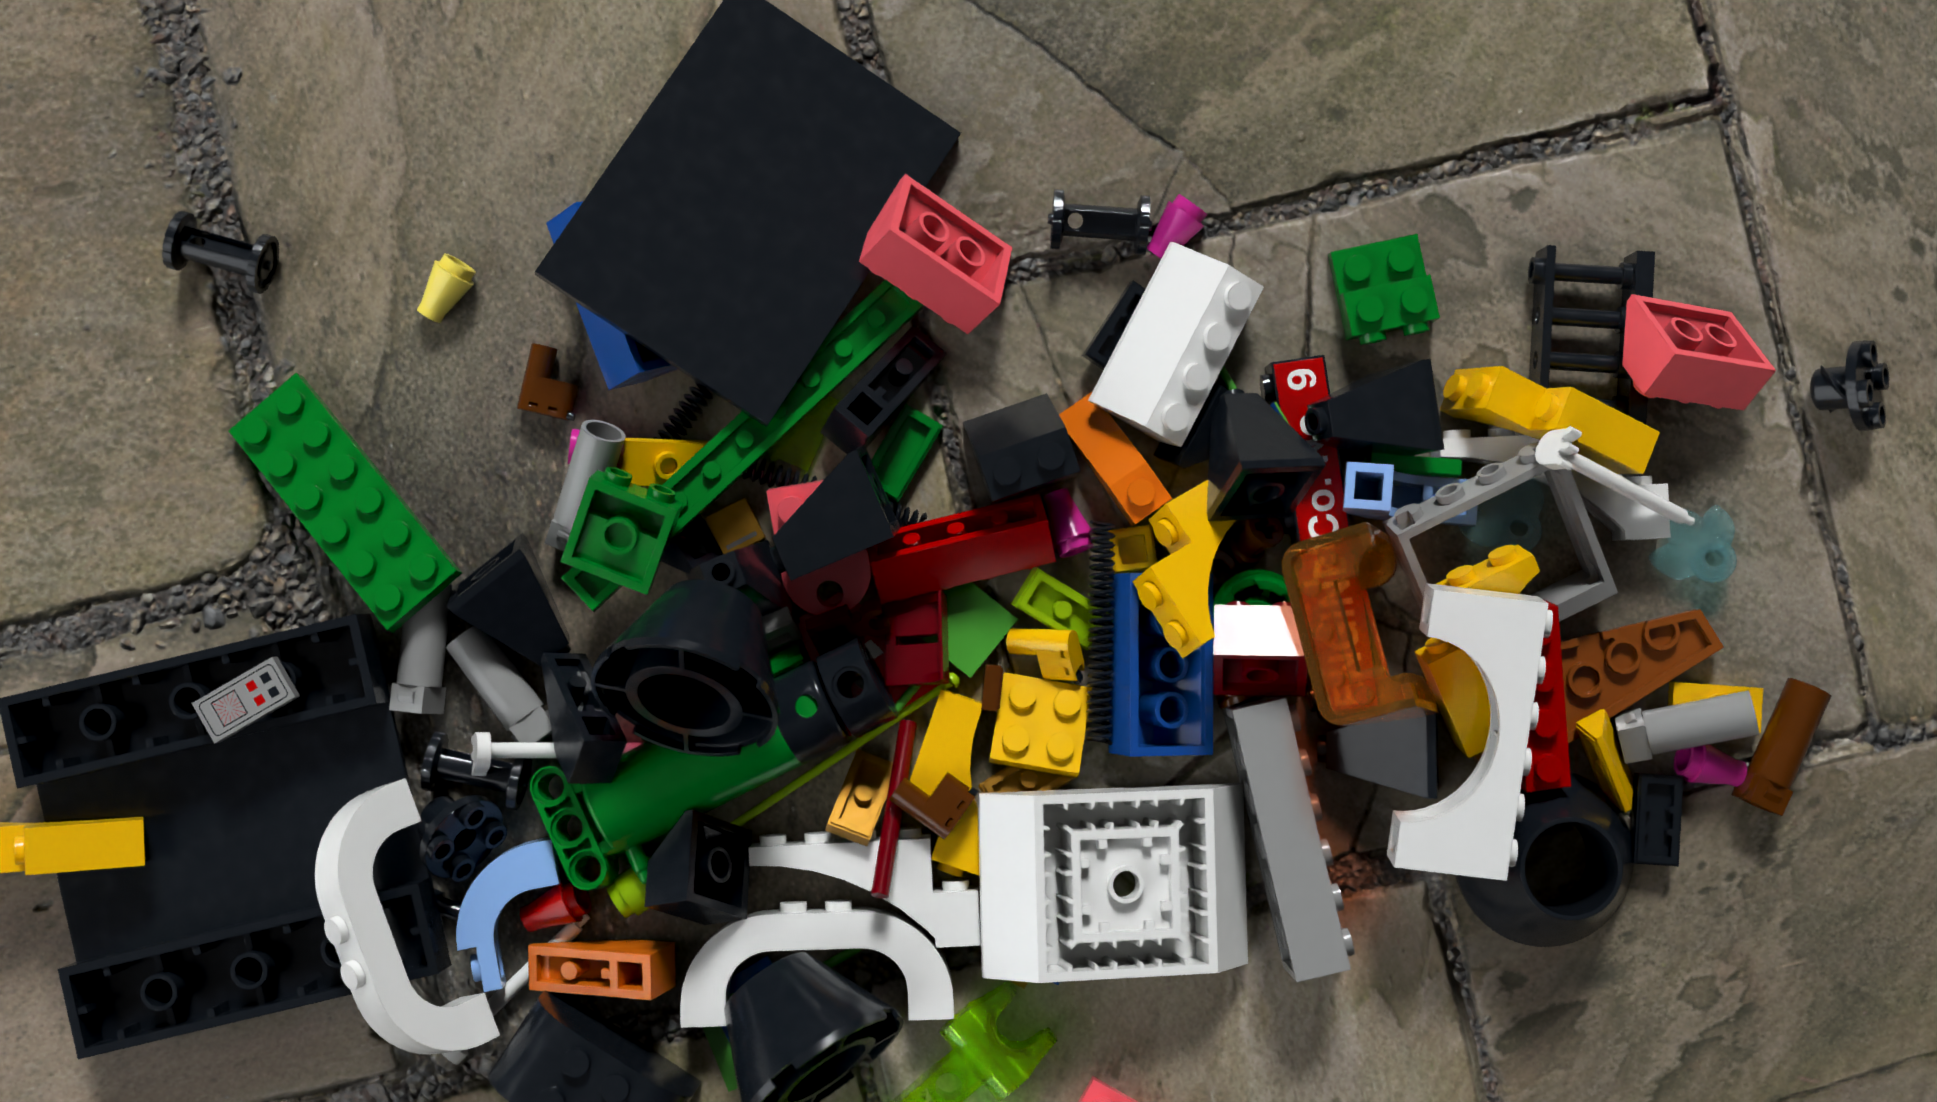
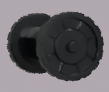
M1054 189L1052 213L1048 214V224L1051 225L1050 249H1059L1063 236L1134 241L1136 255H1145L1148 234L1152 230L1150 196L1140 195L1137 208L1066 204L1064 190ZM1072 213H1079L1083 218L1082 225L1078 228H1072L1068 224V217Z
M179 211L173 216L166 230L163 240L162 258L167 268L176 271L182 270L190 260L246 276V285L249 291L262 294L269 288L279 261L280 250L279 242L275 236L263 234L257 239L255 244L246 243L200 230L197 227V220L194 214Z
M438 731L433 734L422 764L420 780L422 790L433 792L440 780L446 779L506 792V807L513 810L520 808L529 783L532 758H516L514 763L491 758L486 776H472L473 760H471V754L448 749V734Z

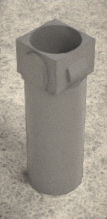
M586 420L582 423L554 518L551 520L544 544L564 551L589 477L597 470L605 472L606 467L616 468L626 438L625 433L619 427L600 420Z
M449 584L403 624L397 683H392L389 710L419 714H444L446 687H442L450 614L447 603L452 592V584Z
M473 626L446 646L447 651L506 731L512 732L511 738L514 741L541 742L552 734L549 710L544 711L542 708L544 706L543 702L495 638Z
M1749 690L1645 711L1637 708L1614 715L1625 764L1653 759L1652 755L1759 735L1757 718Z

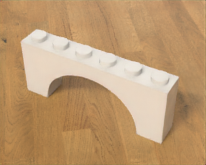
M1425 584L1419 629L1427 637L1437 638L1459 647L1475 663L1484 680L1489 697L1490 727L1487 743L1477 766L1468 779L1455 792L1438 803L1425 808L1408 811L1393 810L1387 857L1394 868L1507 881L1508 869L1515 866L1518 857V842L1516 839H1513L1516 821H1522L1525 810L1524 794L1520 793L1522 777L1529 775L1532 764V752L1530 748H1527L1529 730L1536 729L1539 718V706L1537 702H1534L1536 684L1543 683L1546 672V660L1544 656H1541L1543 638H1549L1553 625L1552 610H1548L1549 603L1540 597Z

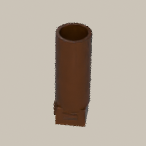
M1788 678L1749 763L1746 778L1741 785L1734 787L1731 795L1761 810L1783 816L1793 794L1790 788L1832 695L1803 681Z

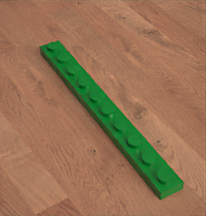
M884 280L831 329L767 427L741 412L663 483V486L676 492L675 500L684 503L671 541L920 312L924 305L917 300L911 299L905 292ZM572 567L561 577L593 612L598 610L622 587V585Z

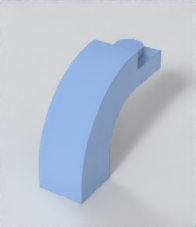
M1347 462L1343 511L1359 517L1385 521L1393 517L1399 508L1412 503L1420 504L1436 496V492L1443 486L1452 483H1462L1468 479L1405 474L1394 471V465ZM1478 505L1440 524L1474 527L1477 522Z
M550 837L524 842L502 853L480 872L463 899L456 926L457 951L476 947L477 954L470 955L471 970L474 981H482L484 992L502 989L506 983L498 938L499 918L505 905L520 893L558 885L562 881L558 854Z

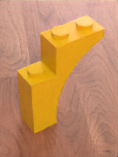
M1504 366L1456 369L1444 386V399L1440 407V411L1454 418L1497 426L1541 440L1549 431L1566 429L1572 426L1582 432V436L1572 443V445L1579 448L1578 454L1617 474H1644L1660 433L1573 387L1545 388Z
M1208 480L1166 503L1148 519L1153 527L1155 537L1160 544L1168 549L1170 555L1150 566L1132 581L1137 589L1140 601L1147 609L1152 611L1163 628L1166 641L1178 651L1182 659L1215 637L1208 606L1209 576L1218 546L1226 532L1236 521H1208Z
M1518 544L1515 546L1505 545L1491 551L1488 554V559L1476 565H1463L1451 570L1446 575L1447 579L1436 584L1520 594L1525 586L1540 572V569L1532 553ZM1431 637L1426 641L1424 647L1414 651L1454 745L1468 758H1471L1483 752L1487 743L1490 727V704L1487 689L1480 671L1465 651L1449 642Z
M941 689L910 778V782L928 795L932 794L947 772L971 789V750L973 737L982 711L981 701ZM975 798L945 840L937 836L931 859L939 862L937 869L942 872L962 877L964 871L979 876L978 807Z
M143 817L61 822H0V873L25 871V875L145 866Z

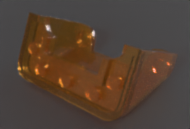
M1368 522L1299 541L1287 549L1282 559V573L1317 707L1322 717L1328 722L1339 726L1416 719L1439 713L1433 690L1429 682L1422 676L1414 673H1401L1390 676L1367 590L1389 582L1395 574L1397 560L1391 537Z

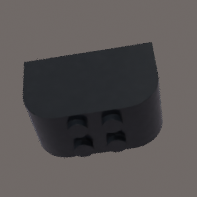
M546 990L539 995L488 1075L491 1085L509 1102H690L701 1083L699 1079L567 994L547 992Z

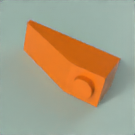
M1090 392L1060 413L1059 416L1074 446L1130 526H1133L1170 501L1172 497L1111 415L1088 401L1092 394Z
M628 939L532 943L528 945L529 990L653 1000L676 987L675 942Z

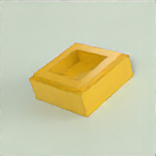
M1152 525L1107 531L1116 535L1113 539L1108 540L1115 544L1113 548L1109 549L1115 553L1113 557H1110L1115 562L1112 566V569L1115 571L1114 574L1145 571L1157 563Z

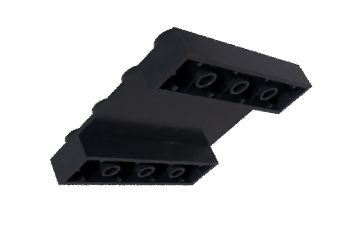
M353 614L0 698V715L16 787L18 789L37 785L45 822L143 817L145 866L56 873L76 962L59 968L58 974L78 1059L352 994L351 990L342 980L340 972L342 965L335 946L328 940L324 930L325 919L318 902L315 887V862L319 844L332 818L344 805L358 795L406 778L412 794L394 711L389 710L390 694L371 614ZM277 656L300 697L224 741L214 744L192 703L267 659ZM419 822L398 830L386 838L379 847L373 864L375 889L409 981L439 974L452 965L431 873L423 865L420 858L422 835L418 830Z

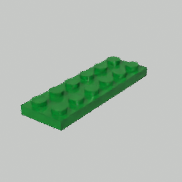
M295 373L229 430V433L387 631L394 633L462 574L448 554L303 376Z

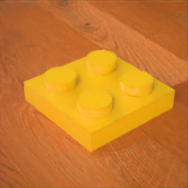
M1004 672L1000 709H997L989 763L1077 778L1080 771L1086 720L1088 718L1086 711L1089 709V705L1086 702L1091 698L1087 692L1092 691V687Z

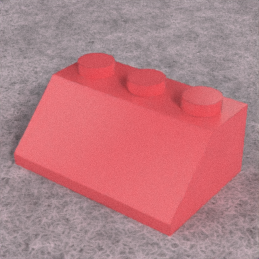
M905 174L896 185L869 229L859 262L875 275L881 276L905 292L911 299L917 300L941 316L947 323L953 324L966 334H969L1001 303L1012 247Z
M1631 294L1627 300L1622 365L1632 378L1634 388L1647 398L1654 399L1658 397L1677 400L1684 404L1691 402L1710 405L1717 409L1730 408L1744 411L1776 371L1732 312Z

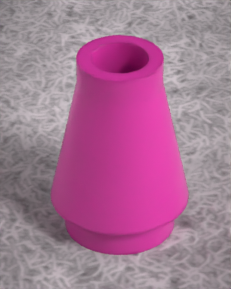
M1178 194L1173 202L1168 200L1153 237L1147 245V249L1161 259L1170 242L1184 246L1204 227L1201 223L1208 214Z
M1068 488L1059 489L1045 495L1043 500L1046 505L1053 548L1057 549L1060 558L1077 555L1094 546L1089 541L1093 535L1090 532L1091 528L1071 498Z
M1710 744L1677 750L1674 757V770L1676 774L1683 776L1684 780L1690 783L1726 784L1737 787L1744 782L1747 775V765L1744 761L1735 759Z

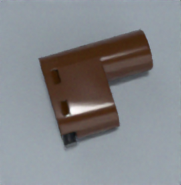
M532 343L517 409L574 421L576 414L571 412L574 410L579 386L551 379L558 349Z
M947 772L931 795H928L904 777L889 800L945 840L979 791L973 786L970 789Z

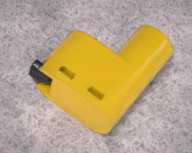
M1011 628L1008 631L1006 638L1008 652L1017 655H1037L1044 679L1073 681L1074 684L1081 683L1083 680L1081 671H1084L1085 665L1079 638L1075 630Z

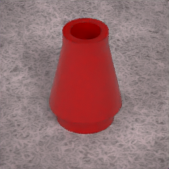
M564 879L560 884L555 885L530 904L521 907L520 918L528 932L580 922L583 919V915L591 911L590 898L587 890L578 889L571 882Z

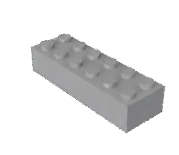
M1265 696L1222 708L1239 782L1243 783L1244 803L1283 968L1296 982L1351 970L1348 956L1355 955L1353 941L1348 928H1342L1337 911L1344 910V904L1338 884H1332L1327 871V866L1333 865V858L1328 840L1326 838L1321 839L1316 822L1323 819L1322 811L1316 793L1310 794L1305 778L1312 775L1307 751L1306 749L1300 750L1295 736V732L1301 731L1297 708L1295 704L1289 705L1287 698L1281 696Z

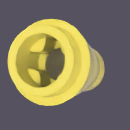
M444 253L440 261H434L422 301L417 311L428 319L441 323L444 316L474 285L472 278L476 271L458 258Z

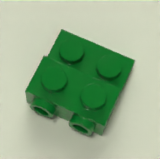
M1418 234L1332 251L1328 254L1346 341L1359 338L1360 345L1373 344L1387 340L1386 332L1401 329L1404 336L1416 335L1430 331L1429 323H1433L1440 318L1431 274L1426 275Z
M606 467L605 472L597 470L589 477L560 562L648 595L653 586L665 549L671 541L684 503L675 500L676 492L666 486L652 483L646 489L631 483L632 475L622 469Z

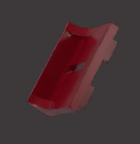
M938 590L932 594L913 596L902 601L884 603V616L889 617L891 631L885 635L886 687L949 684L947 595L942 590ZM938 636V643L898 645V638Z

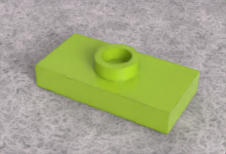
M1037 567L1032 568L1011 602V605L1051 629L1075 630L1080 646L1087 651V648L1093 643L1089 642L1088 638L1098 635L1090 633L1088 629L1102 627L1101 625H1094L1088 622L1092 618H1102L1101 616H1094L1088 613L1092 609H1101V607L1090 606L1088 603L1091 600Z

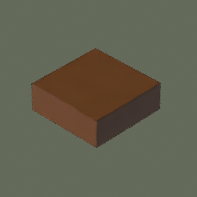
M985 664L981 710L997 711V709H1000L1003 668L1001 665Z

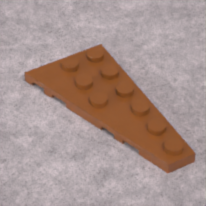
M1701 609L1688 610L1561 640L1568 744L1579 738L1575 727L1577 726V721L1600 709H1604L1610 719L1724 648ZM1483 752L1473 756V759L1477 764Z

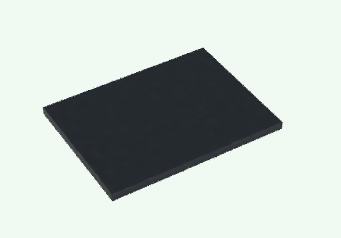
M723 0L535 270V275L767 427L870 272L866 266L859 262L863 245L869 229L896 185L907 174L926 187L959 138L961 132L768 1Z

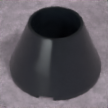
M691 579L680 581L670 586L598 656L590 677V684L595 699L611 718H614L616 713H618L621 717L635 725L633 734L653 744L682 753L713 757L740 755L744 746L756 742V746L759 748L765 745L774 735L779 722V702L762 614L757 605L748 596L733 587L715 581Z
M1570 772L1571 787L1533 792L1520 790V793L1524 794L1525 810L1522 821H1516L1513 839H1516L1518 842V857L1515 866L1508 869L1507 881L1456 875L1461 894L1473 913L1490 929L1517 943L1535 947H1554L1581 940L1601 928L1614 915L1629 889L1634 864L1632 863L1631 834L1626 820L1620 809L1608 799L1600 787ZM1571 822L1580 832L1585 843L1587 861L1584 873L1578 884L1566 895L1554 900L1537 901L1531 893L1525 877V861L1528 850L1536 837L1547 828L1559 823Z
M806 952L791 954L774 962L745 982L730 997L724 1007L740 1102L822 1101L855 1077L851 1070L868 1054L872 1060H875L888 1048L903 1027L904 1020L895 1008Z

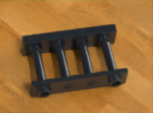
M1545 246L1536 252L1535 257L1530 259L1528 267L1529 284H1534L1529 380L1549 388L1550 370L1612 373L1614 378H1618L1617 396H1613L1612 400H1597L1646 425L1648 398L1634 388L1633 380L1623 367L1622 361L1627 300L1631 294L1653 298L1655 252L1635 251L1624 257V262H1621L1619 267L1555 263L1556 246ZM1554 281L1615 284L1618 289H1622L1621 307H1618L1616 311L1553 307ZM1552 325L1615 329L1616 334H1620L1619 351H1616L1614 356L1551 352Z

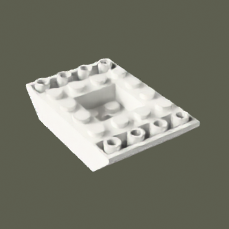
M1243 783L977 793L983 978L1049 983L1220 973L1248 964ZM1130 871L1135 878V887L1129 895L1120 897L1114 891V879L1119 873Z

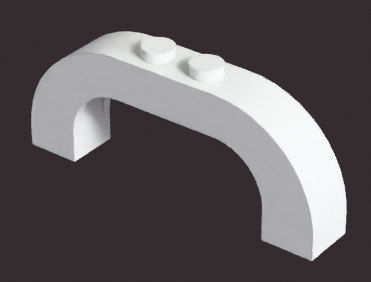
M404 778L358 795L344 805L327 826L321 838L315 862V887L318 902L325 919L324 930L328 940L335 946L342 965L340 972L343 982L351 990L356 1005L366 1022L380 1037L400 1049L417 1054L431 1055L467 1050L500 1036L485 993L459 997L441 1007L430 1004L421 998L408 979L373 881L374 859L381 844L394 832L421 821L407 780Z
M847 899L825 901V908H807V901L780 902V909L747 914V919L727 923L704 944L693 959L685 976L680 1001L681 1028L727 1026L724 1007L730 999V984L733 973L737 966L745 959L761 952L828 949H872L879 951L891 958L899 966L905 977L908 989L909 1021L954 1019L953 983L946 959L940 948H935V941L923 928L903 915L876 907H852V900Z

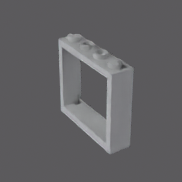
M1539 442L1523 447L1517 456L1503 463H1491L1478 470L1476 476L1462 483H1452L1443 486L1436 492V496L1420 504L1412 503L1399 508L1393 517L1383 521L1421 612L1425 584L1428 582L1409 539L1542 473L1546 476L1582 570L1531 594V596H1538L1541 599L1558 605L1560 622L1618 593L1571 470H1552L1539 464L1535 457L1536 447Z

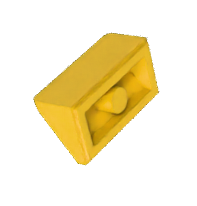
M1600 709L1577 721V726L1575 727L1599 787L1616 807L1626 813L1632 810L1633 778L1628 765L1624 762L1623 753L1608 714L1604 709Z

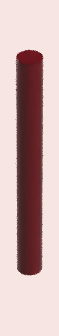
M911 720L899 721L871 895L877 898H889L903 810L892 803L889 798L905 777L908 780L917 728V723Z

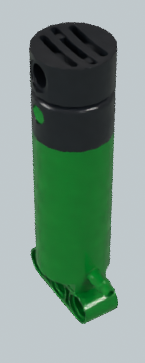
M857 636L817 656V663L813 660L807 661L774 678L780 709L779 722L772 738L760 748L756 746V742L742 747L740 755L713 757L682 753L647 741L622 754L612 783L568 784L562 768L557 766H546L535 772L530 781L531 796L570 882L581 890H595L610 886L619 872L617 857L625 853L634 874L638 876L642 884H646L649 860L642 844L671 831L686 810L694 809L707 813L848 743L852 735L858 738L896 719L898 712L889 688L886 687L885 679L862 639ZM862 677L864 689L859 696L854 698L851 693V685L855 679ZM555 775H559L564 783V790L557 799L553 798L549 792V782ZM574 815L581 820L583 826L582 833L576 840L572 839L567 832V824ZM592 856L601 865V874L595 881L589 879L585 871L586 863Z

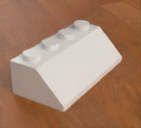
M1170 242L1088 401L1158 442L1182 447L1264 287L1228 264L1175 242Z

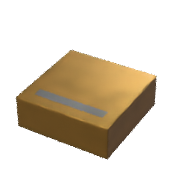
M743 498L705 518L723 554L753 545L766 538L747 498Z

